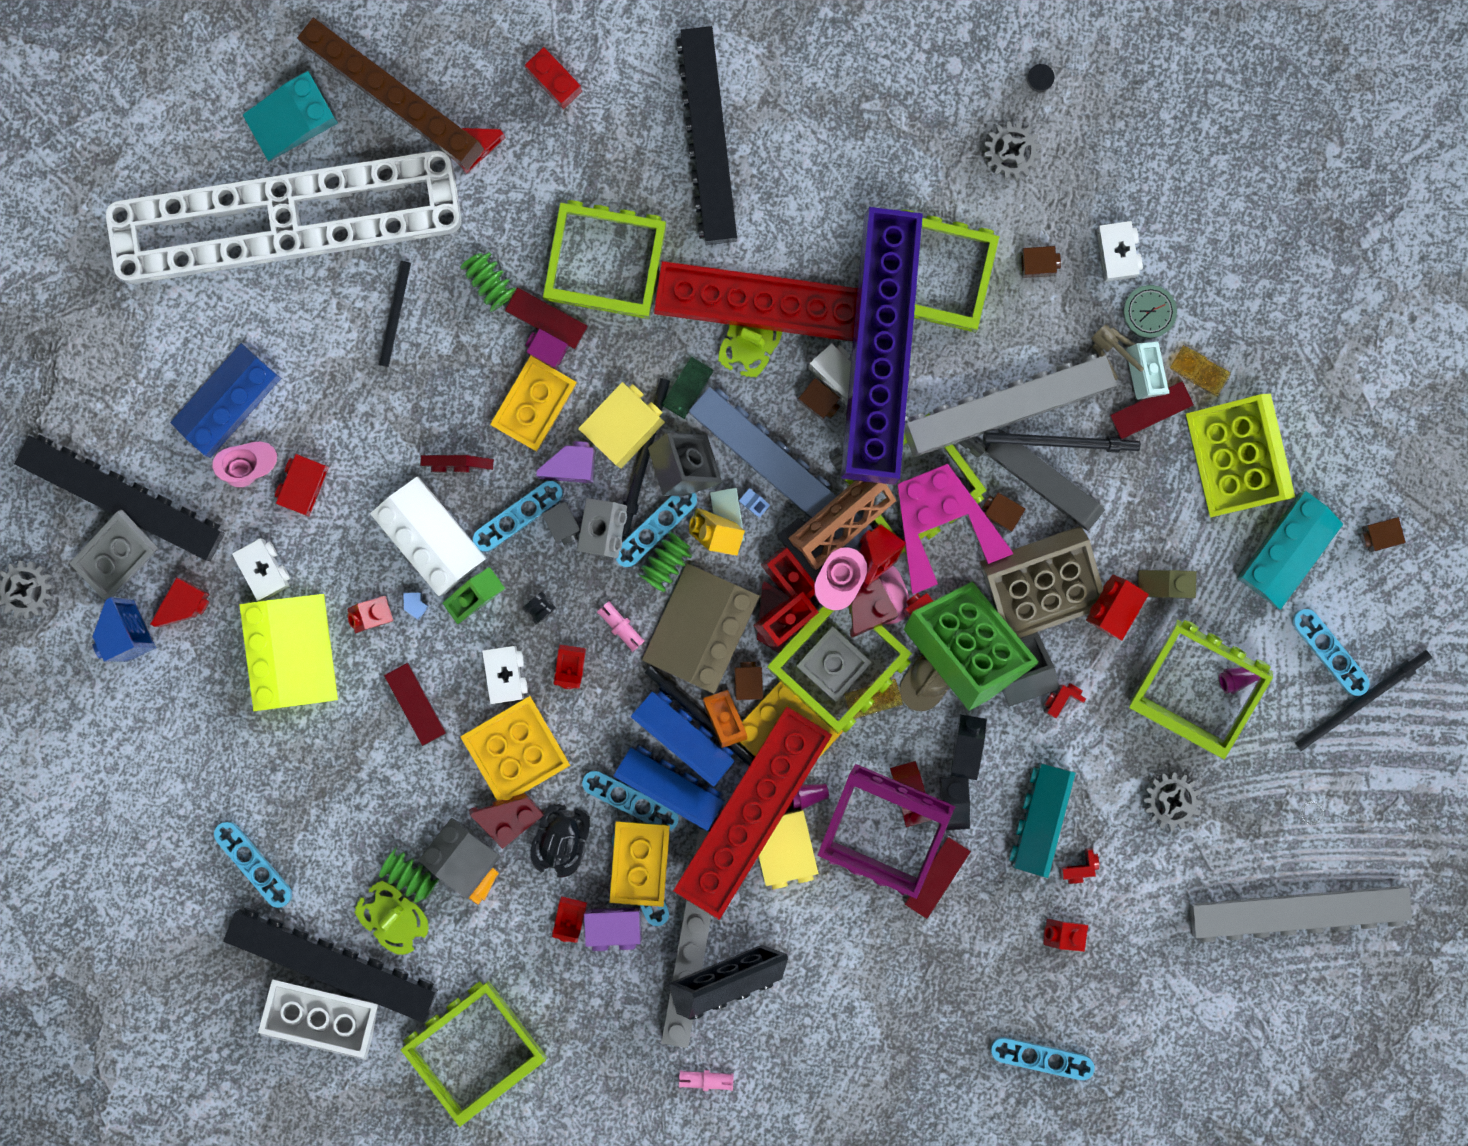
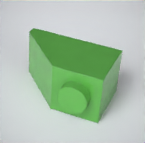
M489 567L469 579L442 604L455 622L460 624L493 600L505 587Z

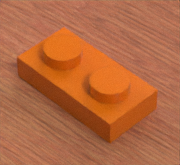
M728 690L703 698L704 707L722 748L747 740V733Z

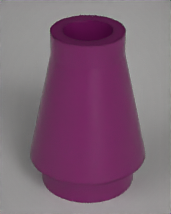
M1243 667L1228 668L1219 674V683L1224 693L1235 694L1258 681L1260 676Z
M826 783L802 784L790 804L791 808L801 811L822 800L829 799Z

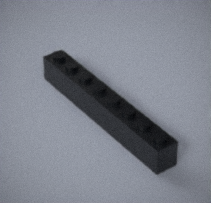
M713 27L681 29V38H676L678 54H683L684 64H680L679 69L681 81L686 80L687 90L682 91L684 107H689L690 117H685L687 133L693 134V143L688 144L690 160H696L697 168L691 171L693 186H699L700 196H694L696 213L702 212L703 222L698 223L699 239L705 238V245L737 242Z
M39 434L37 438L28 436L14 463L15 465L112 514L123 510L138 527L205 561L211 562L225 535L224 532L219 530L221 525L207 518L204 522L196 519L197 513L182 506L180 510L172 507V500L160 494L155 498L147 494L148 488L136 482L131 486L123 482L124 476L112 470L107 474L99 470L100 464L86 458L85 462L75 458L77 453L71 449L62 446L61 450L53 447L54 441Z
M244 907L243 910L235 911L223 942L422 1023L426 1021L438 989L433 988L434 983L423 978H419L418 981L408 978L409 973L398 968H394L393 971L383 967V962L373 958H369L366 961L359 958V953L352 949L344 948L342 951L334 948V943L327 939L319 938L318 941L308 937L309 932L294 927L292 931L283 927L284 922L269 917L268 920L260 918L258 917L259 912Z

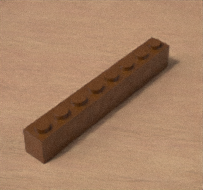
M314 17L297 37L307 50L465 169L469 170L483 152L484 148L478 140Z

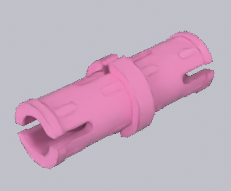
M610 601L604 605V608L602 607L597 611L613 629L611 632L614 635L617 634L632 652L645 642L629 624L631 621L628 618L624 619Z
M680 1070L679 1088H703V1091H708L709 1089L733 1091L734 1073H710V1070H704V1072Z

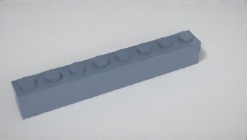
M709 387L689 410V414L808 517H814L840 494H833L828 489L831 485L820 475L816 478L808 472L810 467L798 457L795 461L789 456L790 449L778 440L774 443L767 436L770 432L760 423L753 425L747 419L750 415L739 405L735 408L727 402L729 397L719 388H716L714 391ZM859 510L855 514L853 522L860 521L864 513ZM868 525L849 541L844 548L854 549L860 543L862 536L873 527ZM840 527L835 531L833 537L835 540L843 535L844 528Z

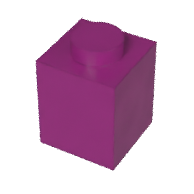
M541 329L538 330L537 334L532 333L525 345L528 348L527 354L529 356H533L557 370L569 348L568 344Z

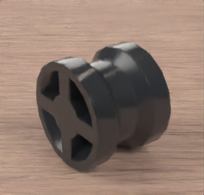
M541 592L522 609L526 613L531 614L532 621L537 625L551 614L556 607L553 604H549L546 600V595Z

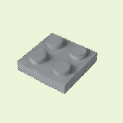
M832 626L796 667L837 702L872 662Z

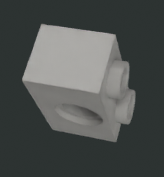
M586 498L577 551L618 558L619 551L622 548L623 528L627 520V506L615 502Z

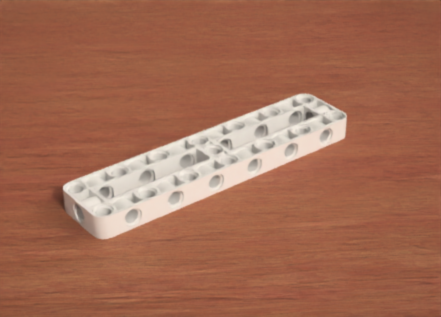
M431 151L116 201L108 206L106 221L115 274L129 284H138L452 234L461 226V213L453 164L444 152ZM442 160L446 163L443 171L434 172L432 170L433 163ZM391 169L393 171L392 177L387 181L380 180L381 171ZM332 177H337L340 180L338 187L335 189L327 188V182ZM420 182L427 184L430 206L301 226L298 210L300 201L313 199L324 201L353 196L352 193L372 190L373 192L405 188V185ZM280 185H284L287 188L286 194L280 198L275 197V189ZM233 194V202L228 206H223V196ZM174 202H180L181 208L179 212L170 214V205ZM268 208L271 231L140 251L138 232H140L142 226L155 224L166 226L195 221V218L212 215L222 217L248 213L247 210ZM126 210L128 213L127 219L124 222L118 223L116 220L117 214L120 211ZM282 212H290V220L285 224H280L278 221L279 215ZM445 213H452L454 215V220L449 225L440 223V218ZM393 221L401 223V228L397 233L388 232V225ZM341 229L347 230V238L342 242H337L335 240L336 232ZM287 238H294V247L290 250H284L282 247L283 241ZM235 246H240L242 249L241 255L238 258L232 259L230 257V250ZM187 254L189 257L187 265L178 267V257ZM129 263H135V272L132 275H125V266Z

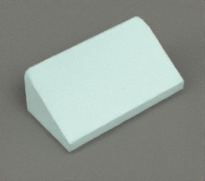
M1137 343L1128 347L1126 351L1144 368L1140 372L1129 362L1136 398L1139 400L1169 394L1159 343Z
M737 488L711 492L713 514L734 521L743 528Z

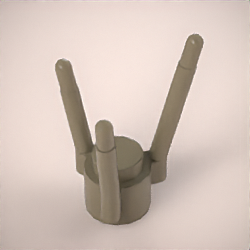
M1105 324L1091 338L1095 343L1092 348L1100 357L1106 355L1103 349L1109 352L1114 347L1140 372L1144 370L1118 344L1121 341L1130 347L1135 345V343L1121 335L1114 327L1111 329ZM1108 360L1115 380H1117L1118 376L1114 371V368L1111 365L1110 361Z

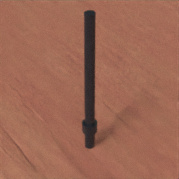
M663 378L659 380L653 402L661 411L663 410L670 380ZM656 433L641 447L627 501H623V505L627 506V520L623 528L624 535L629 534L633 515H637L639 507L637 501L650 457L648 447L654 443Z
M984 432L983 434L984 443L1105 449L1111 453H1119L1120 450L1140 451L1141 447L1140 441L1121 440L1120 437L1108 436L1107 439L992 432Z
M1425 650L1411 661L1406 660L1400 664L1397 671L1295 742L1296 747L1300 752L1398 682L1404 678L1409 679L1416 674L1418 668L1432 659L1430 653Z
M650 665L644 673L660 686L659 690L666 696L669 694L717 737L709 716L676 687V682L670 677L667 679L653 665ZM739 742L727 746L750 766L755 757Z

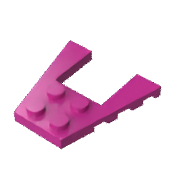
M948 464L897 484L912 595L938 584L918 535L922 532L968 515L987 564L1013 554L1007 543Z

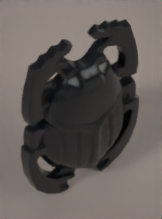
M553 804L548 806L544 816L541 817L539 827L545 828V830L539 829L533 838L530 860L533 866L541 873L544 872V869L551 867L557 872V877L563 878L575 873L582 862L585 842L580 841V838L585 841L588 838L590 816L582 810L574 809V813L579 816L567 817L560 811L566 809L565 805ZM558 814V817L553 821L547 822L550 815ZM577 820L583 823L582 832L577 827ZM536 844H539V853L542 856V861L537 856ZM576 855L579 856L578 859L571 866L566 868L564 867L565 865L572 862Z

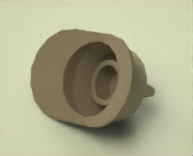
M921 655L903 678L900 685V695L908 708L915 711H927L940 702L950 687L927 658Z

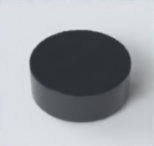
M1045 64L1033 66L1027 75L1029 87L1036 92H1045L1050 89L1055 79L1053 70Z

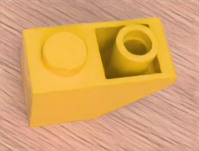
M696 508L695 514L689 522V534L709 551L738 555L745 530L734 521Z

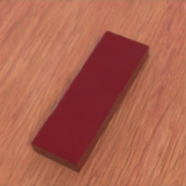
M520 288L516 289L505 309L506 313L538 330L545 331L565 342L574 350H576L588 328L584 323Z
M1183 381L1169 387V394L1143 399L1110 415L1109 417L1120 439L1122 440L1194 406Z
M409 663L384 675L422 746L446 734L442 723Z
M947 837L935 855L917 899L909 896L904 904L928 919L971 851L950 837Z

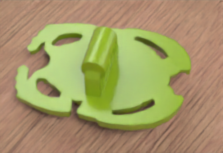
M729 325L727 336L732 339L725 338L723 340L718 362L725 368H728L729 371L733 370V366L729 363H741L747 370L741 371V376L757 378L769 362L770 357L764 355L765 352L769 355L772 354L780 342L782 332L776 331V339L773 341L772 330ZM728 347L732 350V359L726 356V349ZM758 360L761 361L758 367H749V365H752L754 362Z
M384 881L377 882L369 888L371 893L377 890L375 901L362 906L365 899L360 898L354 913L367 930L371 932L374 927L377 929L373 932V935L387 950L397 955L409 954L415 950L412 946V940L415 937L422 936V938H425L429 930L428 919L414 902L405 897L400 902L398 899L403 894L394 886ZM382 890H387L391 892L393 896H381L379 893ZM366 908L369 910V914L371 915L370 922L367 921V919L364 916V911ZM413 909H415L419 916L420 927H417V918L412 911ZM385 940H387V941H389V942H392V943H397V944H398V943H403V946H401V947L392 946V945L386 943Z

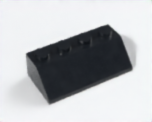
M760 945L668 983L676 1013L689 1020L698 1019L706 1011L726 1007L727 1002L748 998L753 991L771 988L773 983L783 978L788 961L787 954Z

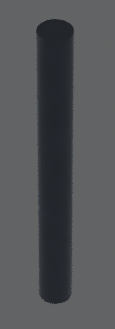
M400 262L379 366L389 367L411 267L410 262Z

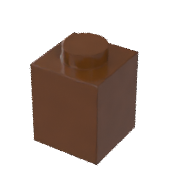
M1055 246L1023 248L1021 250L1022 278L1055 276L1057 269H1061V255L1056 253Z
M816 378L813 379L798 398L799 403L822 421L826 416L831 419L841 407L837 404L840 397Z
M999 492L994 497L989 495L981 508L985 511L984 514L990 522L1009 533L1013 532L1026 508Z
M1399 517L1363 526V532L1360 533L1364 548H1368L1369 552L1406 543Z
M740 662V668H735L736 700L763 699L762 667H756V662Z

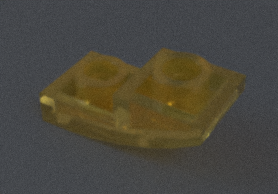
M1185 345L1182 346L1170 367L1178 375L1217 398L1231 376V372L1207 360V357Z

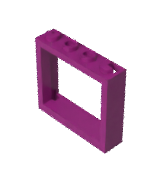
M855 763L848 776L817 856L829 860L830 864H838L845 867L855 875L868 877L880 886L891 887L903 896L907 894L917 899L956 806ZM855 787L939 823L917 878L833 842Z

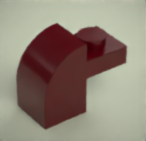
M916 761L890 768L893 780L926 794ZM901 807L906 828L932 821L927 817Z

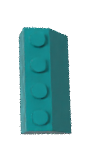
M1307 491L1300 492L1237 579L1281 610L1343 526V523L1325 504Z
M1038 763L1037 768H1032L1029 782L1033 783L1031 793H1026L1022 806L1023 809H1026L1024 820L1019 819L1016 828V835H1019L1017 846L1012 845L1009 855V861H1012L1013 868L1049 878L1076 772L1043 763Z

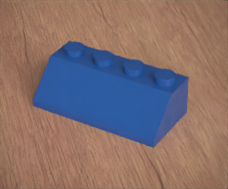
M240 343L170 423L204 456L211 458L282 378L246 346Z
M114 597L105 600L92 636L95 641L92 646L99 659L103 658L104 662H128L156 649L134 600Z
M652 691L631 715V718L714 787L735 760L731 757L734 752L728 747L722 748L721 745L717 746L710 739L713 735L702 725L699 729L692 725L690 721L693 718L680 708L678 712L670 706L672 700L664 693L659 691L656 694Z
M638 745L636 749L630 747L613 777L708 831L724 803V800L720 798L722 793L710 786L706 789L697 785L699 780L686 772L681 776L673 771L676 766L664 759L657 762L650 758L652 752Z

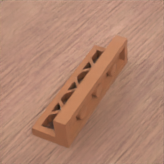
M856 480L788 539L794 547L804 554L812 568L817 570L825 563L833 551L844 547L897 500L887 484ZM882 491L886 498L878 505H873L875 497ZM859 510H864L863 518L858 522H853L855 514ZM840 527L844 528L843 535L839 539L834 540L835 531ZM819 545H824L823 552L817 558H814L811 552Z

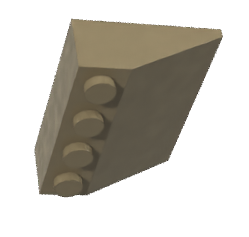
M1081 526L1012 550V555L987 564L986 560L980 561L994 608L1019 638L1089 614L1091 607L1096 603L1103 591L1090 540Z
M687 563L642 661L715 694L760 596Z

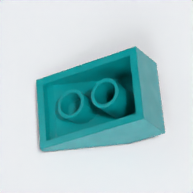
M309 71L283 84L243 114L268 162L338 124Z

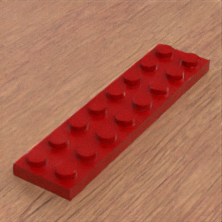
M662 261L654 314L853 342L858 288Z
M786 706L672 892L717 920H720L826 747L832 734Z

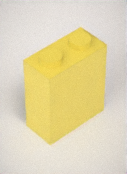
M623 382L578 428L619 468H622L665 423L659 417L663 412L652 402L647 405L641 399L644 394L635 385L631 384L628 387Z
M803 810L783 815L759 855L765 885H771L772 890L788 886L787 881L798 879V883L814 880L813 875L818 874Z

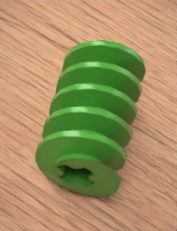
M490 252L486 254L478 253L466 260L460 268L461 270L468 269L465 274L468 279L474 278L471 283L472 286L480 287L477 292L479 296L487 295L484 303L486 305L493 304L490 308V311L493 312L512 298L516 289L515 287L505 288L510 280L499 279L504 272L503 270L494 272L493 269L498 263L496 261L487 262L492 255Z
M670 531L668 535L672 541L662 540L661 543L665 550L656 548L654 551L658 559L649 556L648 560L652 566L642 565L641 568L645 575L638 574L662 592L666 591L662 583L663 581L670 584L673 582L669 573L679 574L676 564L684 567L686 563L682 557H692L689 551L691 547Z
M395 848L382 865L379 877L383 878L389 874V884L398 880L396 889L401 890L407 887L405 893L407 897L416 893L415 903L422 899L426 900L440 879L436 878L431 881L432 873L430 871L422 875L423 865L420 864L416 868H412L414 859L411 858L404 862L405 852L395 856Z

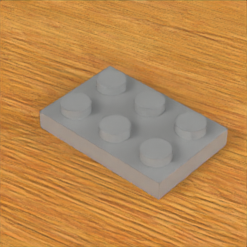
M120 510L70 562V565L105 601L110 597H114L154 555L158 548L123 510Z

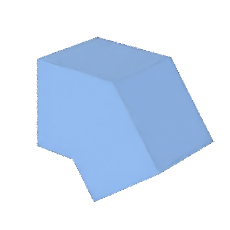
M750 488L739 500L744 507L759 518L770 506Z
M403 593L404 610L420 620L429 607L422 602V593Z

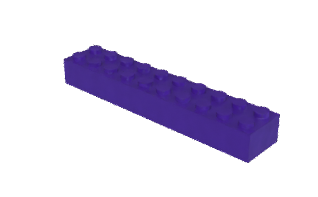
M869 207L864 215L841 479L895 485L900 480L923 213Z

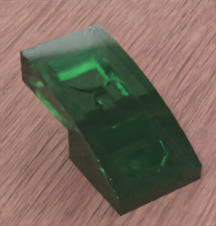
M691 357L662 406L685 419L714 370Z

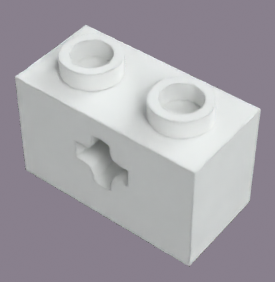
M1132 221L1100 225L1096 232L1104 282L1136 278L1140 274L1139 270L1143 269L1141 254H1136L1135 244L1139 242L1137 228H1132ZM1119 245L1122 250H1126L1122 258L1120 253H1115Z
M260 538L232 554L257 601H264L290 587L287 582L290 576L283 565L279 566L274 557L278 554L270 541L266 543L264 539ZM260 563L269 565V568L266 569L267 575L258 573V570L261 569Z
M516 646L482 651L490 704L524 699V693H528L526 677L521 678L520 667L524 666L522 650L517 651ZM503 667H507L508 671L513 672V676L509 677V682L507 683L504 678L499 677V673L504 671Z

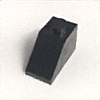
M960 714L954 738L950 776L972 780L978 779L987 719Z
M955 776L939 777L941 800L956 806L946 830L970 829L969 779Z

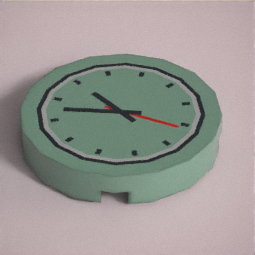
M1141 286L1134 290L1124 303V322L1138 337L1147 339L1160 337L1168 332L1176 321V302L1172 295L1160 286Z

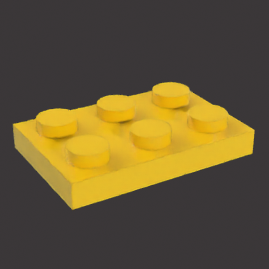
M530 355L490 425L538 452L576 387L577 382Z
M616 821L610 903L664 907L670 825Z

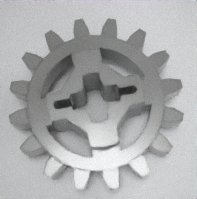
M1009 121L1006 123V129L998 125L996 127L997 134L989 133L988 137L992 142H985L984 147L989 149V151L985 152L983 157L991 159L987 167L992 168L994 166L996 168L995 176L1002 172L1004 173V180H1007L1009 175H1013L1014 180L1017 181L1020 173L1027 177L1029 175L1028 168L1036 169L1037 165L1033 160L1041 159L1042 155L1036 153V151L1042 148V144H1035L1038 134L1031 136L1029 134L1030 126L1023 130L1021 129V122H1018L1016 127H1012ZM1011 134L1019 135L1022 139L1013 138ZM999 140V141H1000V145L1002 146V149H1001V151L996 155V154H995V145H996L997 141ZM1009 146L1012 149L1020 147L1016 156L1013 153L1005 155ZM1027 148H1030V157L1026 162L1023 154ZM1004 163L1012 164V165L1014 166V168H1009V167H1006V166H1004V165H1002V164H1004Z
M18 561V567L14 564H9V572L0 571L3 580H0V595L2 597L0 605L6 604L5 613L9 614L14 611V618H20L23 613L25 619H31V612L36 616H40L41 611L39 608L48 609L49 605L46 603V600L54 599V596L49 594V590L54 589L55 585L48 584L47 582L52 576L50 574L43 575L45 570L43 566L35 569L36 562L30 561L26 567L25 561ZM22 572H30L36 577L27 579ZM12 581L10 591H8L9 583ZM22 585L29 586V589L26 590L27 595L19 594L23 590ZM39 589H41V595H40V598L38 599V598H37V595H38ZM21 600L27 608L18 607L13 602Z
M1171 772L1170 778H1167L1162 773L1160 774V782L1152 779L1151 782L1154 787L1145 788V791L1150 795L1143 798L1144 802L1149 803V807L1145 808L1144 811L1146 813L1152 812L1153 815L1149 820L1151 822L1160 820L1158 827L1162 829L1167 823L1170 831H1174L1176 824L1183 830L1185 829V821L1193 824L1194 820L1191 816L1193 814L1200 815L1196 805H1202L1203 801L1196 800V796L1201 794V790L1192 789L1196 784L1193 780L1186 783L1187 775L1182 774L1177 779L1176 772ZM1175 783L1174 785H1172L1170 790H1160L1163 786L1167 784ZM1185 789L1189 794L1190 804L1186 802L1183 795ZM1175 796V800L1178 801V805H1172L1170 807V803L1167 802V798ZM1155 799L1159 800L1162 809L1160 813L1156 808ZM1180 811L1185 812V814L1180 818L1171 819L1173 818L1175 813Z

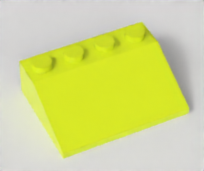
M1271 393L1260 394L1186 413L1210 518L1296 498Z
M324 594L239 604L253 711L338 700Z

